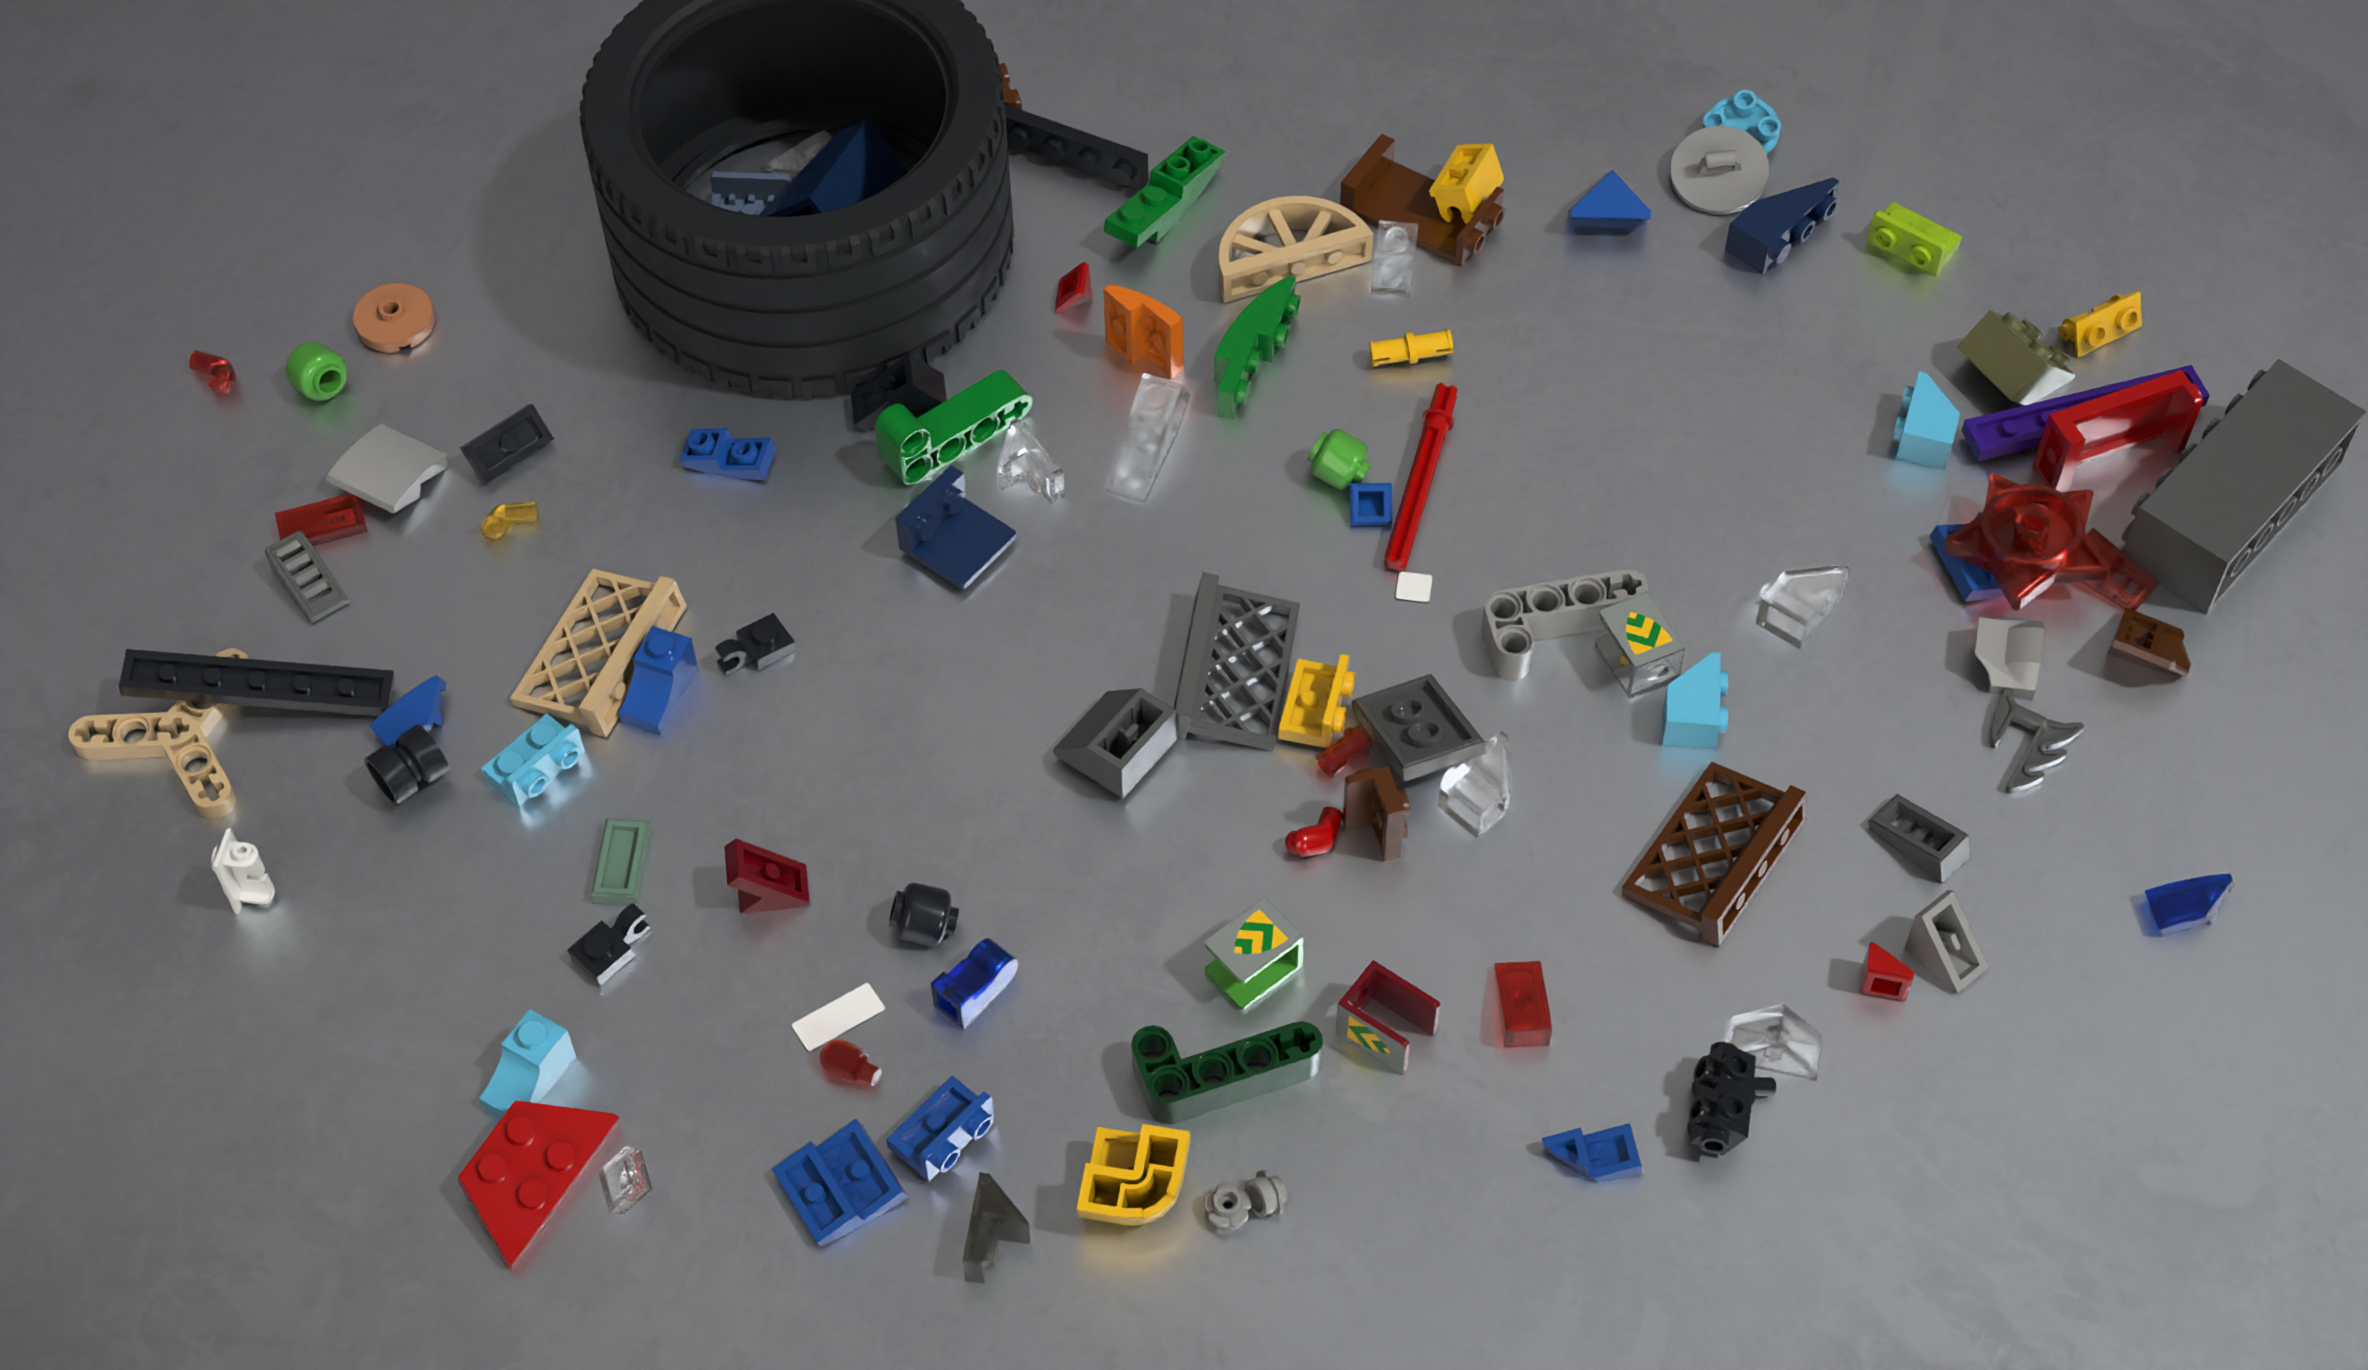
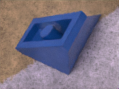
M1612 170L1606 173L1568 210V219L1647 221L1651 219V210Z

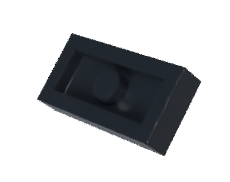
M528 404L464 444L460 449L481 483H486L554 440L534 405Z

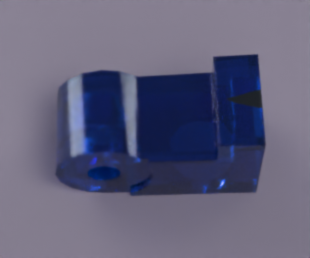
M983 939L971 950L965 960L963 959L948 974L943 971L931 982L934 1007L964 1030L1012 980L1018 968V960L992 939Z

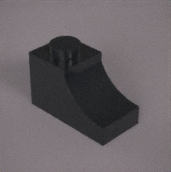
M907 354L851 393L854 426L867 432L875 427L879 415L886 408L894 404H902L915 418L920 417L947 400L944 374L912 354Z

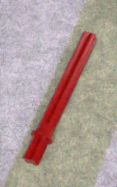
M1443 383L1437 384L1430 408L1422 414L1423 428L1384 555V565L1388 569L1402 571L1407 566L1447 432L1454 426L1452 412L1458 391L1454 385L1447 387Z

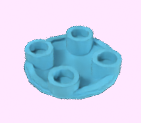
M1749 90L1738 91L1735 96L1718 101L1703 118V128L1730 126L1747 132L1762 145L1766 154L1776 146L1781 131V123L1773 108L1757 98L1755 93Z

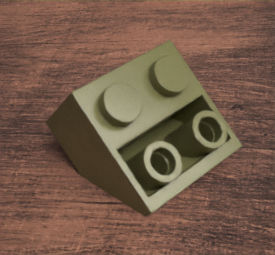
M1989 310L1957 346L2011 401L2022 405L2032 404L2071 382L2076 377V374L2066 366L2070 360L2062 351L2053 345L2048 348L2039 340L2043 334L2035 325L2026 319H2023L2021 322L2010 312L2001 315Z

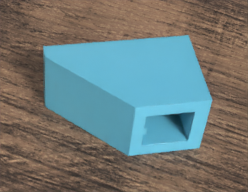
M1918 371L1915 386L1906 385L1900 410L1908 411L1906 418L1898 416L1892 440L1900 442L1896 459L1945 470L1960 412L1927 373Z
M1711 652L1667 685L1662 710V746L1715 750L1718 734L1726 733L1728 707L1720 706V696L1726 697L1728 671L1721 670V653Z

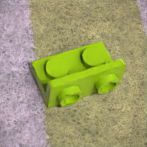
M1892 202L1884 212L1880 210L1875 212L1872 216L1867 237L1868 242L1878 246L1880 249L1886 250L1935 276L1959 248L1962 239L1961 235L1895 202Z

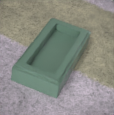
M605 820L591 890L593 904L628 906L634 903L638 906L652 833L650 821Z

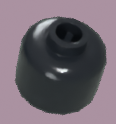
M910 883L903 892L897 890L895 893L889 926L895 927L896 935L903 941L936 947L943 940L945 933L954 934L959 908L951 907V895L947 890L919 883Z

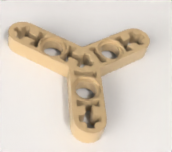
M236 648L225 649L215 655L219 657L248 659L245 652ZM177 700L168 712L89 715L81 717L70 726L68 739L77 755L83 759L105 760L168 757L197 811L203 817L218 819L226 816L235 807L236 796L234 790L205 739L231 708L232 704L214 703L206 709H198L194 707L196 703L194 701ZM134 729L146 730L145 736L140 741L135 743H126L124 741L128 732ZM182 729H185V730H186V731L180 733L179 738H177V739H173V738H172V737H175V736L178 735L179 730H182ZM92 733H98V735L92 736L91 742H84V740L90 739ZM205 758L208 760L206 766L200 771H185V766L192 759ZM210 782L220 797L214 801H211L203 787Z

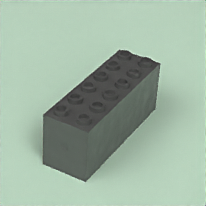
M2280 359L2267 372L2263 369L2257 372L2248 386V392L2244 396L2238 393L2226 408L2225 416L2222 420L2214 418L2202 435V441L2198 445L2192 442L2181 455L2178 461L2179 465L2175 469L2168 467L2162 473L2155 485L2156 490L2151 495L2145 492L2140 496L2131 511L2135 519L2128 525L2121 538L2126 542L2120 556L2121 560L2206 614L2344 463L2367 412Z

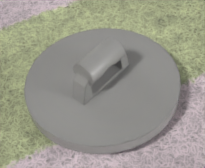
M1710 126L1691 133L1677 146L1670 166L1671 182L1681 200L1697 211L1712 215H1727L1747 208L1762 195L1769 176V161L1762 145L1747 132L1730 126Z

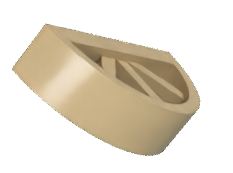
M1285 196L1256 204L1236 217L1226 229L1219 246V291L1222 301L1226 303L1264 292L1271 285L1286 276L1296 277V282L1370 262L1372 261L1373 233L1367 224L1354 212L1340 204L1322 198ZM1290 230H1308V233L1302 242L1296 243ZM1276 233L1283 247L1278 248L1257 239ZM1242 251L1254 254L1235 260Z

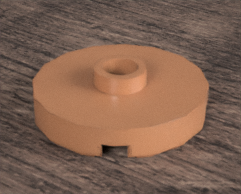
M391 283L372 289L357 302L353 311V325L362 343L375 351L399 352L400 347L410 344L412 348L420 344L431 333L435 324V313L431 299L425 291L412 284Z

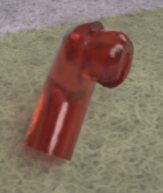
M198 350L191 354L189 360L190 369L212 375L209 382L210 390L223 394L231 392L232 382H236L237 376L230 361L223 357Z

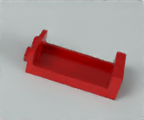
M2178 370L2051 413L2048 416L2032 467L2054 497L2068 492L2076 466L2158 438H2164L2175 453L2184 451L2203 403L2200 390L2195 384L2190 382L2182 370Z

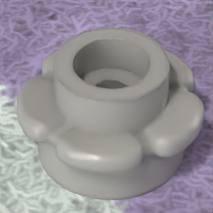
M1258 1171L1256 1178L1245 1183L1244 1190L1249 1194L1252 1203L1250 1209L1258 1217H1264L1269 1214L1270 1216H1278L1282 1213L1283 1203L1287 1200L1285 1185L1278 1176L1270 1177L1267 1171Z
M1220 1184L1216 1187V1191L1209 1192L1204 1199V1209L1209 1213L1208 1219L1219 1229H1236L1249 1217L1247 1211L1252 1205L1251 1198L1245 1190H1238L1234 1184ZM1226 1202H1230L1232 1204V1207L1226 1209L1224 1208L1223 1204Z

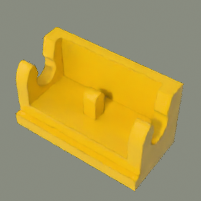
M1493 143L1457 145L1430 188V196L1435 197L1440 214L1446 222H1451L1453 218V212L1450 209L1453 206L1461 211V217L1467 225L1497 186L1500 187L1503 182L1504 176Z

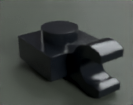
M774 613L737 630V641L734 639L725 640L715 647L716 652L721 657L717 660V664L725 675L738 671L750 662H753L756 668L760 670L796 652L794 639Z
M632 903L622 910L612 928L601 920L567 950L570 958L601 986L635 957L629 945L649 930V924L643 920L646 917L645 913Z

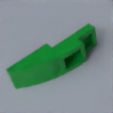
M1192 136L1151 170L1149 184L1105 219L1104 232L1135 248L1139 247L1147 239L1157 243L1195 203L1224 160L1226 151L1210 144L1206 140Z
M1286 276L1258 295L1243 309L1222 338L1214 355V382L1220 383L1218 388V416L1234 420L1239 404L1246 405L1251 388V382L1249 381L1251 374H1258L1262 361L1272 363L1278 347L1285 348L1290 329L1287 323L1289 318L1295 319L1297 317L1301 302V296L1295 294L1296 277Z

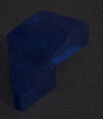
M2219 874L2177 881L2145 890L2161 937L2204 923L2212 925L2217 917L2216 911L2226 893L2231 892L2234 882L2231 874Z

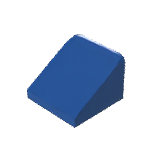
M1392 483L1349 484L1350 526L1392 525Z

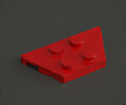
M517 1100L510 1106L458 1176L460 1187L468 1201L473 1203L485 1231L490 1233L506 1267L511 1270L618 1125L620 1117L614 1113Z

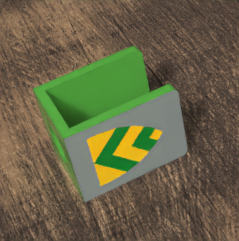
M1263 897L1205 940V948L1216 958L1205 967V974L1239 1010L1248 1008L1303 967L1304 936L1266 897Z

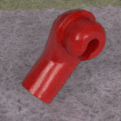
M1324 807L1317 825L1303 827L1288 833L1285 839V846L1288 852L1302 857L1328 852L1336 839L1343 819V813L1334 807Z

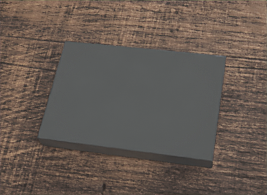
M1432 674L1351 701L1353 714L1404 782L1486 754L1485 741Z

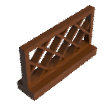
M1711 761L1622 886V895L1702 930L1703 940L1719 947L1807 820V792L1792 785L1784 792ZM1717 779L1731 785L1734 793L1711 798L1708 789L1713 781ZM1761 798L1774 803L1769 811L1750 815L1746 804L1748 801ZM1739 804L1743 817L1719 822L1715 809ZM1708 811L1712 824L1688 829L1686 820L1689 815ZM1748 828L1751 836L1748 842L1728 847L1724 833ZM1717 835L1721 849L1697 854L1693 843L1694 840ZM1686 842L1690 856L1666 861L1663 852L1668 846ZM1726 860L1729 869L1724 875L1706 879L1701 865ZM1695 867L1699 881L1674 885L1670 872ZM1663 874L1668 888L1651 892L1640 887V884L1645 878ZM1700 892L1704 893L1706 902L1699 912L1689 909L1680 903L1679 897Z

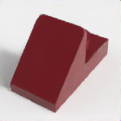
M736 838L724 846L727 885L738 889L740 913L750 914L798 908L810 903L806 864Z

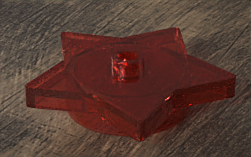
M1995 473L1990 475L1983 513L1948 536L1944 544L1945 553L1990 571L2014 611L2023 608L2053 583L2107 581L2110 571L2108 563L2085 532L2094 491L2087 489L2060 492L2043 485H2019Z

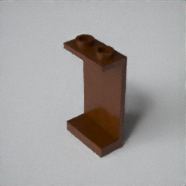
M1381 134L1342 180L1340 205L1354 212L1362 220L1462 266L1472 253L1476 255L1480 251L1485 237L1491 228L1497 229L1505 215V208L1502 207L1504 189L1497 186L1467 225L1461 217V211L1457 207L1451 206L1453 218L1448 223L1442 218L1435 197H1431L1429 193L1435 180L1394 162L1395 139Z

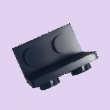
M952 465L895 518L899 549L960 589H966L1016 540V531L966 499L964 473Z

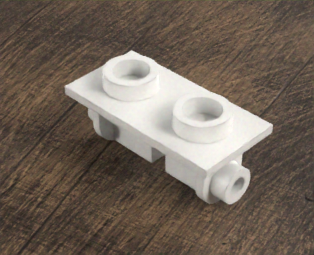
M227 828L221 845H216L213 850L211 867L216 873L223 887V893L227 896L235 914H240L244 902L260 905L268 904L275 895V887L268 874L264 873L265 867L256 846L246 842H237L232 829Z

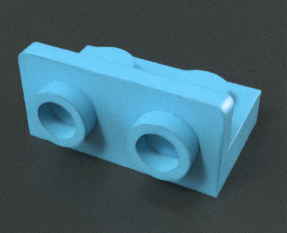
M546 713L481 768L484 778L518 807L522 806L531 797L538 796L560 772L571 768L585 752L579 729L573 724L564 728Z

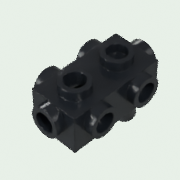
M1717 1042L1711 1045L1710 1054L1703 1056L1698 1061L1692 1083L1695 1101L1690 1108L1689 1122L1687 1124L1690 1143L1699 1146L1707 1153L1724 1156L1748 1138L1751 1107L1755 1102V1097L1773 1096L1776 1092L1774 1078L1754 1077L1756 1056L1738 1049L1731 1043Z

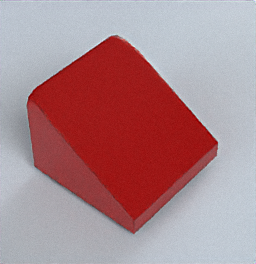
M1870 942L1863 962L1859 992L1896 1000H1906L1914 978V971L1879 945Z

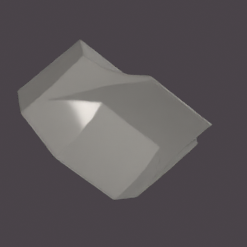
M1998 616L1995 619L1979 617L1974 655L1982 662L1989 674L1988 693L2002 695L2006 688H2010L2014 698L2033 700L2042 659L2045 629L2043 621Z

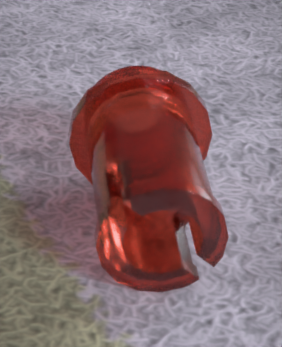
M1361 726L1347 727L1343 731V737L1316 755L1315 758L1319 761L1317 762L1318 766L1328 777L1335 778L1339 772L1357 758L1369 756V749L1373 747V741Z

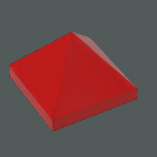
M1086 262L1080 263L1059 279L1055 302V311L1058 313L1093 300L1089 264Z

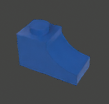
M652 626L633 658V676L627 696L619 711L621 723L661 735L698 670L692 638Z

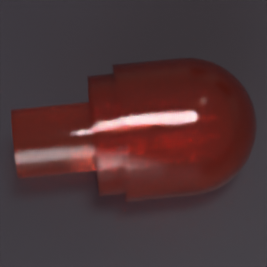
M832 1039L820 1051L822 1068L827 1073L844 1082L855 1083L861 1079L874 1086L881 1077L882 1069L868 1062L869 1056L864 1052V1049L845 1039Z

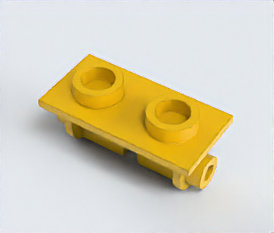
M2137 290L2123 296L2116 294L2110 300L2092 308V313L2084 312L2073 318L2068 317L2063 320L2058 331L2063 340L2075 342V356L2079 358L2142 327L2140 291Z

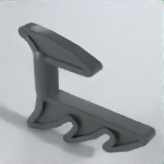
M2010 688L2004 690L1994 715L1991 727V746L1997 747L2012 721L2035 731L2036 734L2007 784L2005 791L2008 794L2026 790L2042 782L2044 772L2040 770L2061 762L2067 755V750L2053 749L2071 742L2082 733L2084 728L2082 723H2060L2049 720L2018 705L2013 698Z

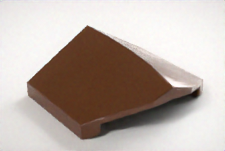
M2126 607L2108 653L2148 668L2182 676L2188 675L2191 666L2183 644L2184 632L2182 629Z

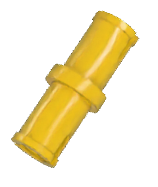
M1450 329L1414 335V332L1411 331L1405 332L1404 337L1369 341L1373 367L1408 361L1409 364H1417L1418 359L1454 354Z

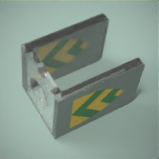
M1642 593L1600 610L1599 617L1609 631V634L1595 640V648L1629 700L1664 687L1680 676L1686 647L1649 593Z

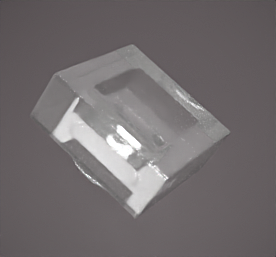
M624 1147L598 1171L609 1213L626 1214L652 1190L641 1148Z

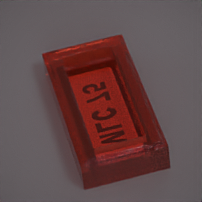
M351 493L275 513L280 540L297 531H302L310 543L316 546L368 532L360 497Z

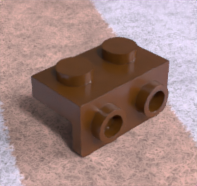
M1389 766L1376 769L1364 768L1345 777L1342 819L1345 831L1371 826L1384 862L1401 858L1403 839L1408 838L1405 816L1410 814V805L1405 790L1403 788L1397 789Z

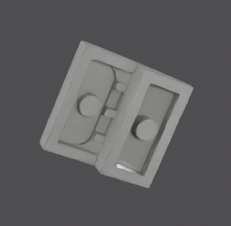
M381 423L358 439L338 459L327 473L326 482L394 514L420 498L421 483L447 469L448 454Z

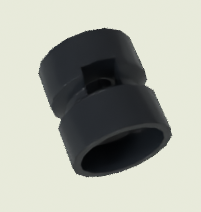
M418 724L400 735L399 739L396 740V749L384 745L364 758L365 765L375 783L395 806L400 805L418 793V781L427 785L450 772L448 762L429 733Z

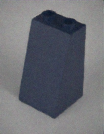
M867 117L840 129L759 215L792 217L812 215L843 208L886 189L909 171L871 119Z

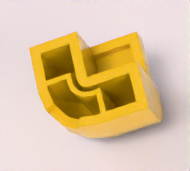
M1142 1124L1140 1133L1097 1127L1090 1163H1085L1076 1209L1078 1217L1126 1226L1149 1224L1163 1217L1176 1203L1183 1186L1191 1142L1190 1131Z

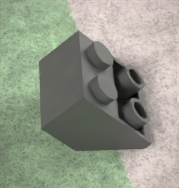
M1142 688L1107 691L1053 749V754L1123 799L1177 740L1176 710Z

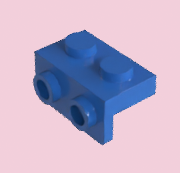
M952 1075L886 1139L887 1146L929 1182L939 1171L946 1172L958 1160L961 1150L973 1138L975 1140L980 1139L990 1129L994 1118L992 1097L985 1091L977 1096Z

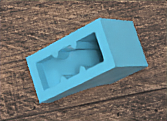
M529 1009L501 1043L502 1054L496 1071L479 1097L481 1106L502 1118L515 1100L540 1103L576 1057L567 1029Z

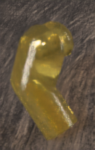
M537 501L497 505L481 524L482 535L487 540L496 542L504 539L518 524L539 522Z

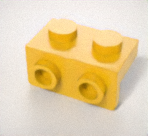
M1340 654L1337 666L1297 659L1279 726L1278 739L1330 749L1334 732L1342 733L1347 710L1346 707H1341L1343 697L1351 698L1356 672L1349 671L1350 655Z

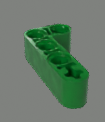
M998 370L918 418H915L904 405L894 404L886 408L879 415L875 423L878 454L905 484L912 485L918 483L1020 421L1030 411L1033 399L1007 371Z

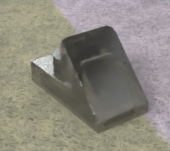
M982 1172L979 1173L962 1259L965 1281L984 1283L987 1267L996 1266L999 1240L1030 1244L1031 1242L1028 1221L989 1173Z

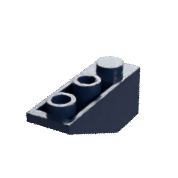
M1833 177L1754 201L1730 223L1725 251L1764 274L1773 264L1782 263L1788 256L1791 248L1798 241L1804 242L1819 221L1822 219L1827 220L1832 216L1839 203L1836 196L1840 181Z

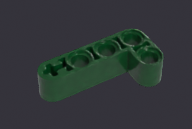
M1303 1021L1287 1024L1181 1059L1170 1033L1159 1026L1152 1025L1141 1028L1135 1033L1131 1042L1133 1073L1151 1116L1163 1124L1179 1123L1309 1080L1316 1076L1322 1064V1034L1316 1026ZM1148 1052L1162 1054V1056L1154 1059L1146 1058L1143 1055ZM1253 1062H1261L1267 1066L1262 1069H1253L1247 1065ZM1215 1076L1223 1081L1211 1084L1205 1082L1204 1079ZM1164 1091H1173L1179 1095L1174 1098H1163L1159 1094Z

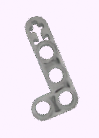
M1621 569L1492 592L1484 602L1481 628L1495 674L1508 681H1517L1524 678L1531 668L1534 641L1609 629V626L1600 614V610L1642 593H1648V580L1639 571Z

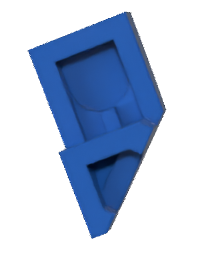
M437 675L431 677L393 703L369 727L385 745L395 749L396 740L399 739L400 735L416 724L422 726L427 732L433 728V725L435 727H442L443 715L439 714L441 691H446V682Z
M1630 1123L1583 1135L1582 1129L1577 1128L1542 1138L1546 1151L1596 1183L1644 1173Z

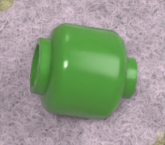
M306 342L299 345L291 352L285 368L287 379L291 385L314 401H326L335 397L343 389L348 375L346 363L341 356L320 342Z
M1334 429L1329 434L1322 432L1307 458L1312 463L1311 473L1338 490H1345L1351 482L1361 483L1371 466V463L1365 460L1368 453L1367 445L1340 429Z

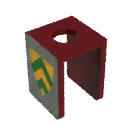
M1372 960L1337 1004L1336 1034L1399 1074H1403L1408 1066L1409 1041L1362 1010L1371 999H1374L1433 1036L1438 1030L1441 1004L1432 996Z

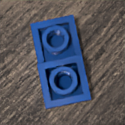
M728 428L691 429L679 462L684 467L707 474L735 479L765 480L776 451V446L770 437L733 438Z

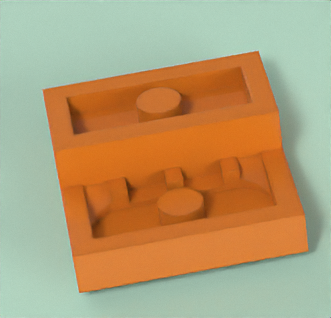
M1111 284L1103 288L1105 342L1131 364L1145 356L1171 379L1183 371V317L1161 302L1140 292Z

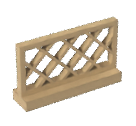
M592 568L510 697L512 704L515 707L542 714L547 713L550 716L586 724L592 734L607 738L619 718V711L631 684L634 670L633 658L651 627L655 626L672 632L687 607L676 580L660 576L657 582L653 583ZM599 585L615 589V593L592 602L591 597ZM639 595L647 596L642 605L628 610L625 601ZM618 604L621 605L624 613L600 622L597 615L598 612ZM592 615L595 625L576 633H571L575 622ZM624 625H629L623 637L608 643L605 633ZM600 636L603 643L602 646L581 655L579 654L577 645ZM572 648L574 658L551 667L550 662L555 654ZM608 657V661L601 671L589 676L587 675L584 666ZM574 670H580L582 679L559 688L556 678ZM551 681L553 691L539 697L529 696L534 687ZM585 690L588 691L578 708L565 705L564 699Z

